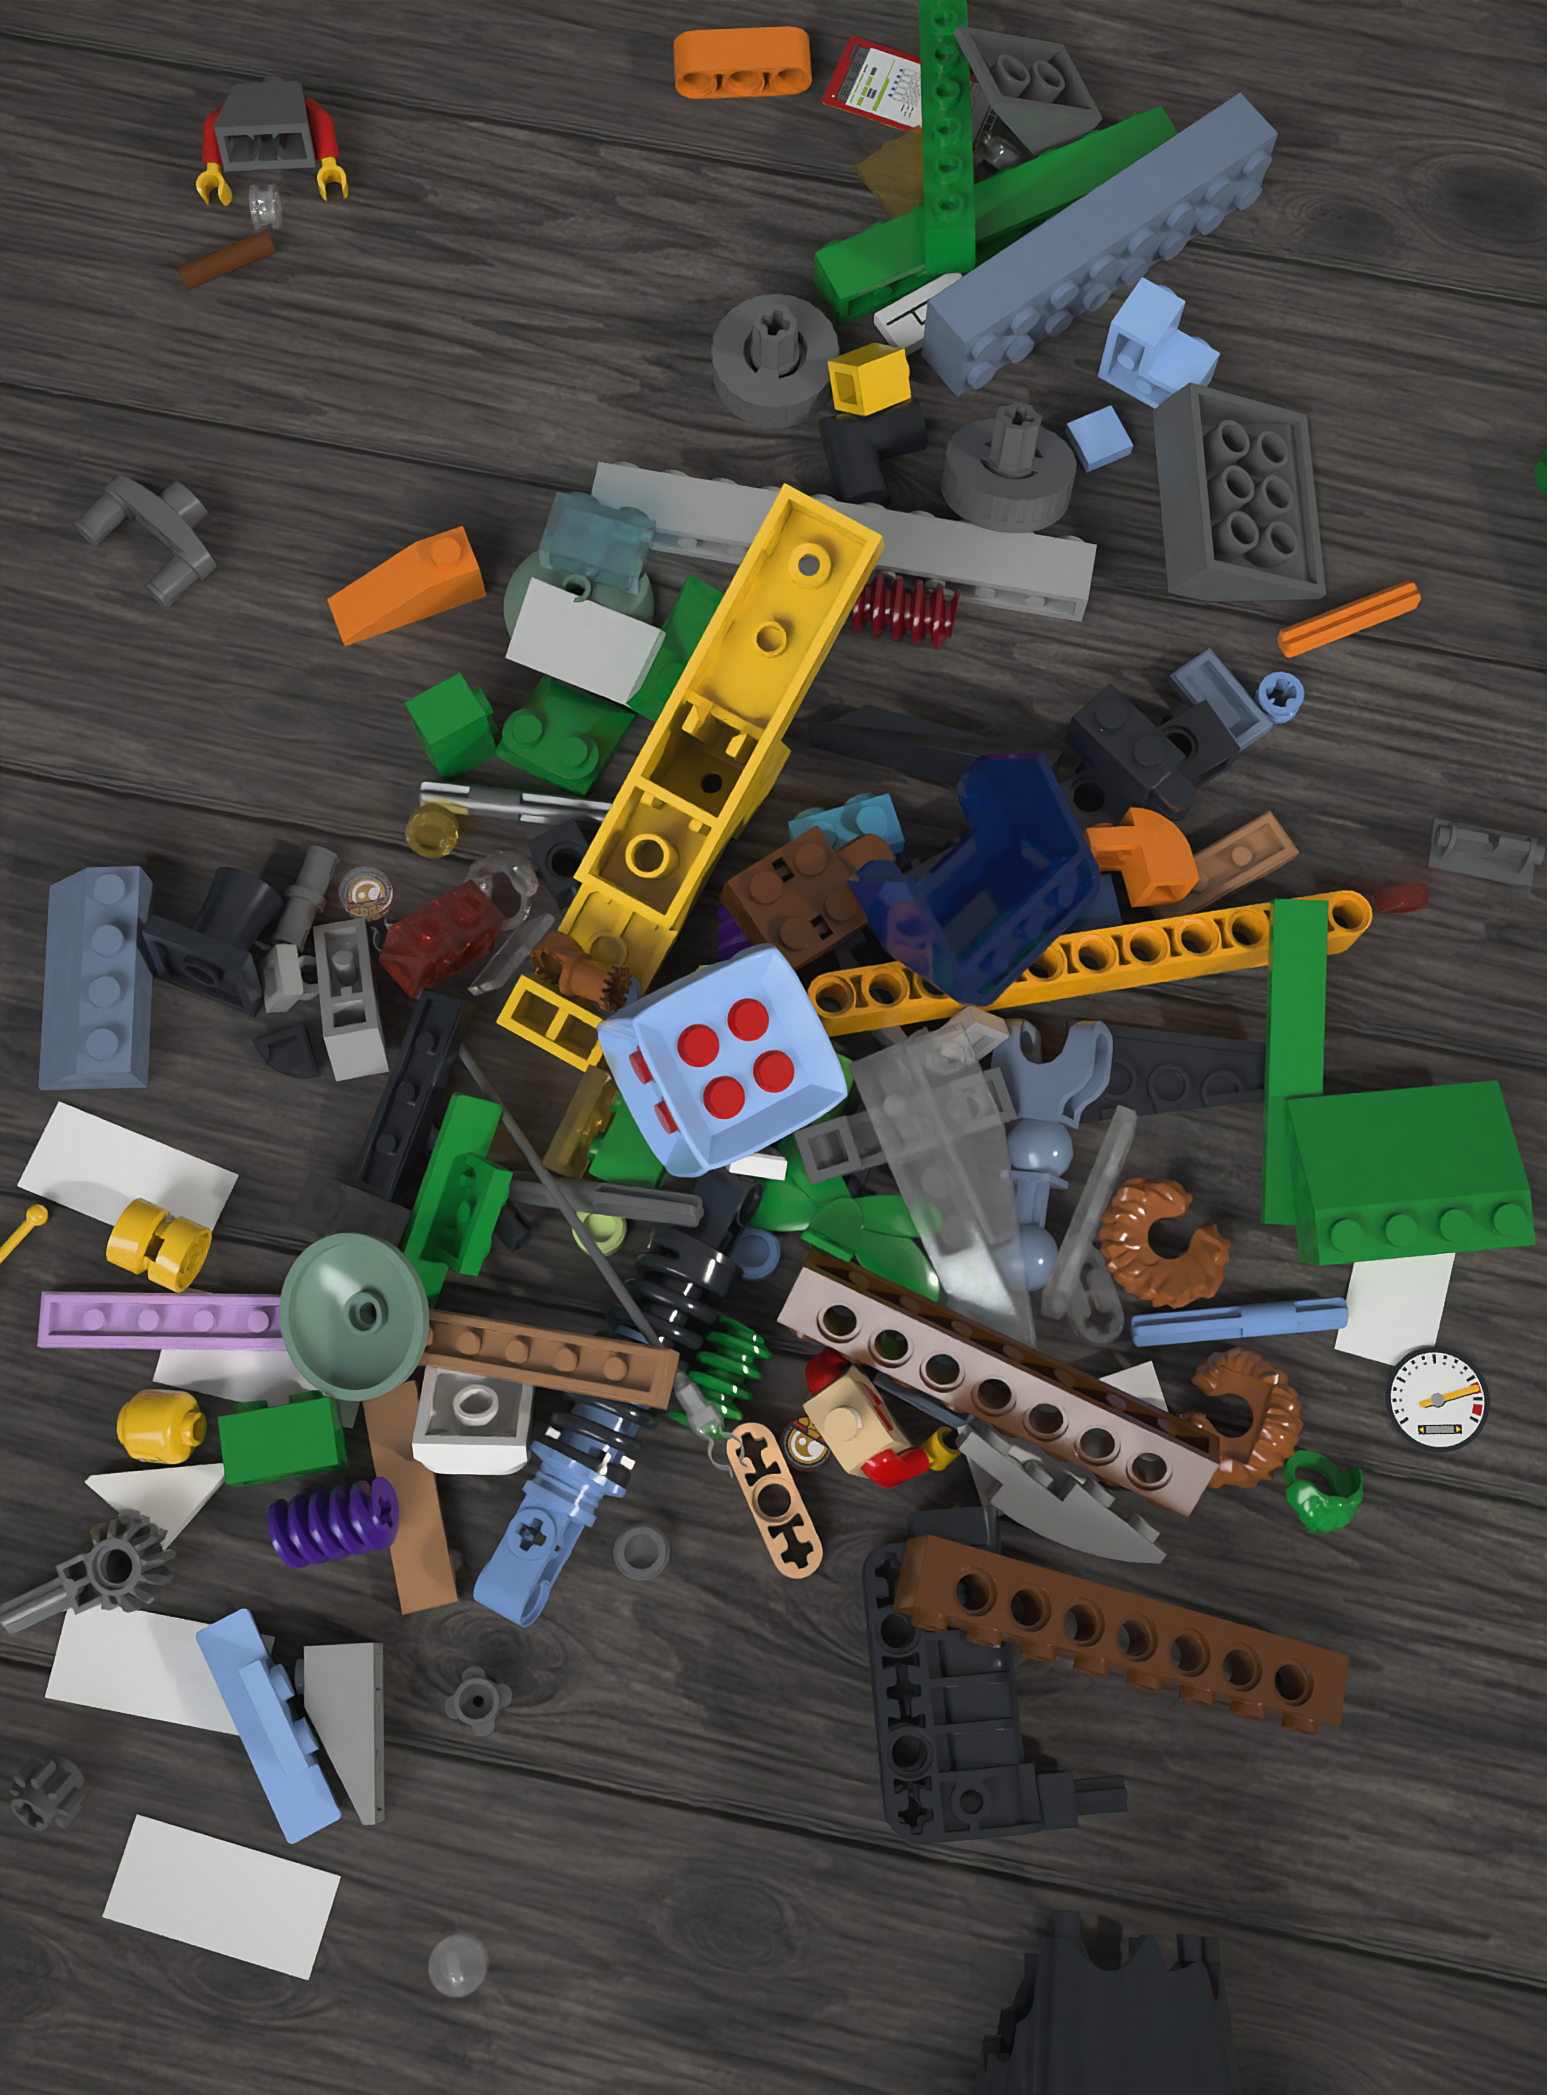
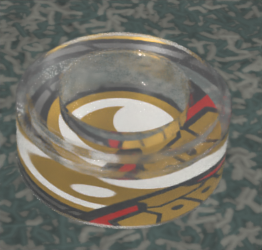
M362 866L351 870L344 876L339 886L340 901L347 913L355 919L377 920L389 911L394 900L393 888L387 876L374 867Z

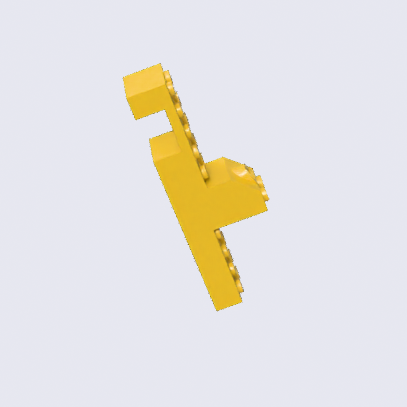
M785 483L573 878L582 882V885L557 930L576 940L584 952L591 955L593 961L610 967L614 964L628 967L630 973L640 982L642 989L641 998H643V995L646 996L731 837L738 839L775 783L791 753V750L781 739L885 549L882 535ZM806 556H814L820 562L819 570L812 576L803 575L799 570L800 561ZM711 774L719 775L722 779L721 788L715 793H706L702 788L703 780ZM538 967L533 974H521L496 1023L589 1075L605 1071L608 1064L600 1045L596 1026L599 1022L605 1021L609 1017L599 1013L593 1006L592 1000L583 997L570 999L562 996L559 986L557 984H550L552 979L549 978L546 982L543 979L544 973H541V975L536 973L539 969Z

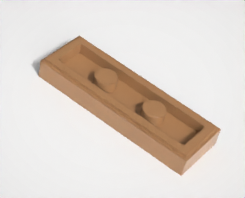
M1268 811L1193 855L1200 879L1180 905L1148 906L1156 920L1202 913L1296 858L1299 851L1272 812Z

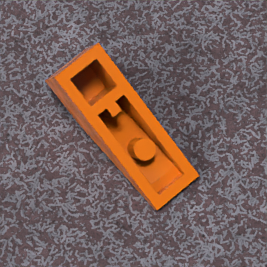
M463 526L414 542L328 598L327 601L344 646H348L487 597L467 535Z

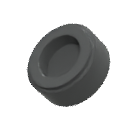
M646 1523L633 1524L625 1528L617 1537L613 1549L614 1560L618 1569L628 1578L636 1581L652 1580L658 1577L667 1567L670 1559V1545L666 1536L657 1527Z

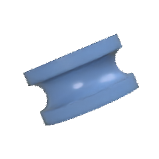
M1274 672L1262 680L1255 693L1254 701L1273 724H1282L1291 720L1298 712L1299 707L1303 703L1304 689L1300 681L1292 674ZM1274 689L1284 691L1282 698L1289 696L1290 699L1287 700L1284 707L1275 706L1273 704L1275 698L1271 700L1267 698L1270 697Z

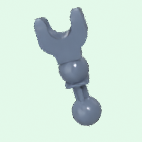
M1009 1018L1004 1021L1010 1036L993 1050L991 1069L1000 1067L1017 1116L1015 1120L1018 1121L1010 1130L1005 1142V1157L1011 1170H1001V1178L1018 1184L1012 1224L997 1233L989 1249V1265L993 1275L1003 1286L1017 1292L1038 1290L1050 1282L1058 1268V1247L1050 1233L1044 1229L1050 1188L1068 1189L1069 1182L1059 1178L1068 1170L1074 1155L1072 1138L1066 1129L1078 1130L1082 1111L1102 1094L1109 1083L1113 1039L1109 1029L1102 1021H1081L1074 1024L1069 1030L1062 1053L1052 1062L1043 1063L1041 1034L1038 1029L1026 1019Z

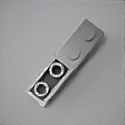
M968 1423L955 1439L958 1450L995 1478L985 1492L989 1503L1034 1532L1072 1549L1109 1559L1160 1564L1167 1555L1155 1541L1161 1533L1135 1512L1127 1519L1110 1506L1116 1498L1091 1477H1088L1084 1484H1082L1072 1475H1069L1060 1488L1055 1491L1052 1488L1057 1480L1050 1473L1032 1460L1025 1467L1007 1454L1013 1446L988 1425L979 1432Z

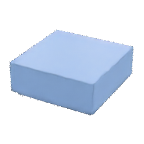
M1111 405L1067 423L1065 433L1086 472L1128 456L1132 452L1133 444Z

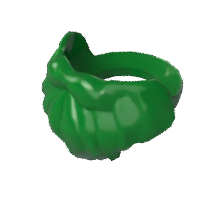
M1298 1450L1294 1452V1456L1289 1457L1283 1466V1478L1287 1485V1501L1299 1514V1520H1301L1309 1533L1328 1534L1334 1530H1340L1349 1524L1354 1514L1358 1512V1505L1363 1500L1362 1485L1364 1482L1363 1472L1360 1468L1351 1467L1341 1472L1331 1460L1311 1450ZM1299 1466H1308L1320 1472L1327 1479L1333 1496L1323 1494L1308 1480H1296L1295 1469Z

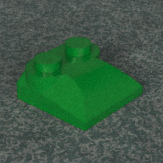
M544 674L521 709L512 713L505 721L502 729L503 738L495 751L499 759L572 796L590 798L635 722L636 715L581 687Z

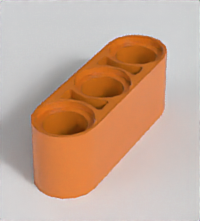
M798 27L692 30L678 35L674 40L675 88L681 96L689 99L795 95L806 91L812 82L810 39L808 34Z

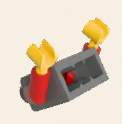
M267 76L261 83H242L232 86L226 101L205 118L203 124L202 164L207 166V171L201 173L197 178L196 187L205 203L209 205L210 192L218 187L219 199L224 206H227L231 202L232 191L221 175L222 168H224V172L316 167L317 161L322 163V168L317 174L321 197L327 201L326 185L331 182H337L342 185L344 199L347 198L348 184L344 170L336 165L340 155L332 117L314 99L304 98L302 85L297 81H284L277 76Z

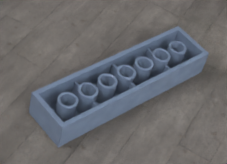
M1241 92L930 298L927 301L922 357L956 397L970 388L979 389L992 379L998 369L1010 361L1017 363L1023 360L1032 351L1035 344L1049 335L1051 337L1060 335L1069 327L1075 317L1087 309L1090 312L1095 311L1108 300L1112 292L1124 284L1131 286L1137 283L1147 273L1149 267L1163 258L1166 261L1174 258L1189 240L1200 233L1202 235L1211 233L1219 226L1226 215L1237 208L1244 210L1253 204L1262 192L1261 184L1266 169L1272 162L1271 154L1278 133Z

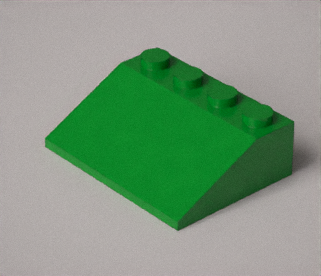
M1498 1080L1284 1099L1299 1262L1324 1266L1536 1245L1531 1191Z

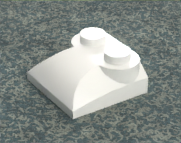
M426 1366L412 1441L414 1459L422 1462L427 1469L441 1474L507 1475L519 1471L528 1463L531 1457L530 1435L536 1386Z

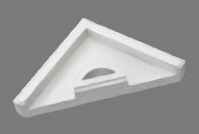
M223 1463L91 1475L85 1483L117 1512L129 1515L131 1521L141 1515L150 1517V1532L160 1528L168 1530L165 1539L160 1543L163 1550H165L225 1482Z

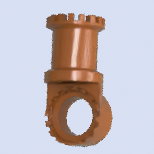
M561 931L548 932L529 955L531 956L530 962L534 961L532 964L533 969L539 968L536 973L538 975L544 973L543 979L546 982L549 978L552 979L550 984H557L564 997L570 999L583 997L597 1002L602 1010L617 1012V1008L621 1009L623 1007L622 1002L625 1003L627 1001L624 993L629 994L630 990L625 989V987L632 985V981L629 980L632 977V973H629L630 969L623 965L614 964L610 967L593 961L591 955L585 953L576 940Z

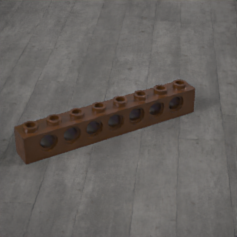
M813 1244L777 1319V1322L788 1326L793 1334L802 1339L817 1340L838 1350L845 1359L859 1365L867 1364L888 1374L894 1382L902 1387L909 1389L918 1388L940 1399L946 1407L955 1412L970 1413L991 1423L998 1432L1012 1438L1020 1437L1041 1447L1047 1455L1055 1460L1073 1462L1093 1472L1099 1480L1115 1487L1123 1486L1140 1494L1151 1505L1160 1510H1173L1189 1517L1220 1465L1219 1436L851 1261L849 1263ZM832 1306H846L849 1309H851L855 1315H840L833 1309ZM896 1330L902 1333L906 1339L893 1340L887 1337L883 1331ZM945 1354L954 1358L957 1363L943 1364L934 1356ZM988 1379H998L1005 1382L1008 1387L994 1388L985 1381ZM1044 1403L1051 1404L1057 1407L1059 1411L1048 1413L1038 1409L1036 1406ZM1100 1428L1108 1431L1110 1435L1098 1437L1090 1434L1088 1430ZM1153 1453L1160 1456L1161 1459L1147 1461L1139 1457V1455Z
M929 1534L907 1539L893 1610L912 1615L911 1625L934 1632H946L947 1625L966 1630L965 1640L975 1644L996 1648L1001 1647L1002 1641L1021 1646L1019 1655L1029 1659L1053 1663L1055 1662V1657L1060 1656L1074 1660L1073 1670L1079 1673L1096 1677H1108L1110 1670L1127 1675L1126 1685L1133 1688L1161 1692L1163 1685L1178 1689V1699L1187 1703L1211 1707L1214 1704V1700L1231 1704L1230 1714L1237 1717L1265 1721L1267 1714L1281 1718V1728L1295 1733L1316 1735L1317 1726H1341L1349 1655ZM960 1579L968 1584L971 1591V1601L967 1609L959 1603L956 1595V1587ZM1014 1595H1017L1024 1605L1025 1613L1021 1623H1018L1011 1613V1601ZM1068 1610L1073 1613L1077 1621V1632L1074 1638L1068 1634L1065 1628V1616ZM1121 1626L1126 1629L1129 1635V1647L1126 1653L1122 1650L1118 1641V1632ZM1174 1641L1179 1646L1181 1652V1660L1178 1667L1171 1657V1646ZM1225 1657L1229 1659L1232 1666L1230 1680L1226 1678L1223 1670ZM1277 1672L1282 1679V1691L1280 1694L1275 1686V1675Z

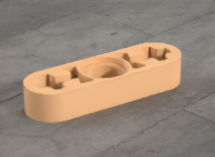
M759 1423L742 1424L734 1429L732 1434L736 1435L741 1443L742 1437L747 1434H751L755 1441L764 1439L768 1447L761 1451V1458L766 1470L774 1463H777L781 1473L766 1475L750 1487L745 1477L756 1475L755 1468L748 1457L743 1458L747 1468L740 1464L736 1451L741 1449V1445L733 1438L727 1441V1455L776 1568L789 1578L802 1579L808 1577L816 1571L822 1560L823 1549L820 1539L772 1432ZM771 1484L783 1486L791 1497V1505L788 1511L779 1517L767 1516L760 1510L758 1505V1496L761 1490ZM797 1514L800 1515L804 1525L792 1527L795 1536L800 1544L810 1542L813 1547V1551L806 1556L808 1565L801 1569H798L795 1562L785 1564L782 1560L781 1554L788 1550V1544L783 1532L775 1539H772L768 1531V1527H779L787 1524Z

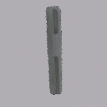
M426 779L422 782L419 792L420 806L424 810L550 825H561L574 818L579 828L599 830L614 802Z
M519 1170L511 1171L513 1175L509 1184L508 1198L512 1202L559 1209L536 1173ZM551 1175L574 1211L689 1228L698 1226L700 1218H703L704 1215L702 1198L695 1194Z

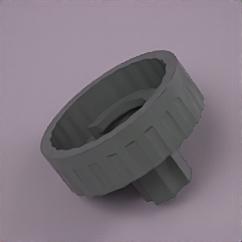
M781 294L760 295L741 302L722 318L713 336V345L711 346L712 376L715 390L720 400L738 418L760 427L785 428L811 419L827 405L833 395L827 360L839 356L837 334L830 320L824 316L820 309L811 305L810 302L798 299L795 296ZM800 357V365L797 371L790 376L779 379L780 375L787 374L795 368ZM751 359L754 366L758 369L757 372H755L752 368V365L750 363Z
M1014 402L1012 405L1000 406L996 418L979 420L966 425L958 432H955L948 442L941 480L942 495L955 513L979 527L1005 533L1037 531L1057 522L1068 509L1077 466L1074 453L1068 447V444L1058 437L1057 434L1041 426L1042 415L1036 413L1032 405Z

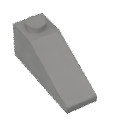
M365 917L313 926L323 1037L336 1081L389 1072L385 1030Z
M383 1643L304 1646V1659H297L295 1667L297 1694H304V1707L362 1824L373 1825L385 1820Z

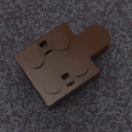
M816 825L727 880L719 898L751 946L764 943L773 944L797 974L865 931L876 918L877 914L864 894L883 883L893 867V853L890 846L881 837L872 833L860 835L834 851ZM830 931L832 935L822 940L821 936Z

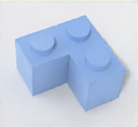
M1142 277L1111 322L1098 377L1155 409L1189 382L1207 387L1212 379L1220 353L1212 349L1204 340L1198 337H1190L1178 330L1185 300L1177 297L1168 287L1156 285Z

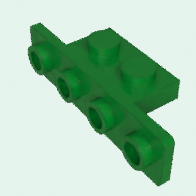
M455 1092L451 1096L399 1248L417 1271L426 1292L428 1308L432 1309L436 1305L448 1267H451L460 1274L478 1277L483 1259L488 1255L491 1248L492 1233L501 1207L508 1199L509 1184L513 1172L487 1157L503 1110L502 1105L495 1101L460 1092Z

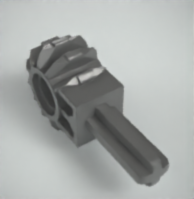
M126 1513L112 1516L109 1524L105 1522L95 1524L89 1530L92 1541L83 1542L76 1549L80 1554L55 1566L58 1577L0 1605L1 1627H5L9 1634H17L70 1608H73L75 1615L99 1605H101V1610L105 1609L107 1611L113 1610L120 1605L123 1612L130 1613L140 1609L142 1602L150 1604L157 1601L162 1595L159 1585L170 1583L175 1576L164 1566V1562L174 1559L177 1552L173 1549L163 1550L160 1544L165 1539L168 1530L160 1528L150 1532V1517L141 1515L131 1521ZM121 1551L126 1552L131 1558L132 1572L130 1575L121 1568L119 1562Z

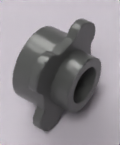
M473 1666L463 1672V1683L457 1688L454 1695L446 1699L444 1707L449 1718H459L472 1726V1731L475 1735L487 1736L494 1731L496 1726L495 1718L502 1707L511 1704L513 1693L509 1685L505 1683L496 1684L486 1677L483 1668ZM477 1695L482 1696L484 1699V1704L481 1707H477L473 1703Z

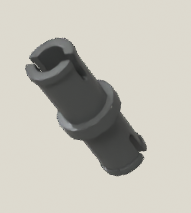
M313 845L308 847L307 856L295 884L289 885L284 894V899L287 903L276 930L270 938L274 945L296 944L298 954L303 952L305 941L316 914H322L326 907L327 901L324 895L335 868L340 862L337 854L320 846Z

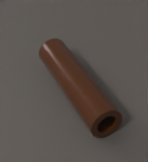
M263 230L176 268L188 291L271 256L276 251L267 231Z

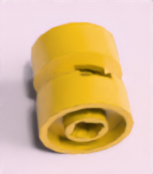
M137 1198L126 1207L112 1230L106 1251L107 1261L137 1275L148 1270L149 1280L172 1291L181 1293L188 1288L199 1273L208 1254L212 1234L209 1228L183 1216L171 1221L170 1211L143 1198Z

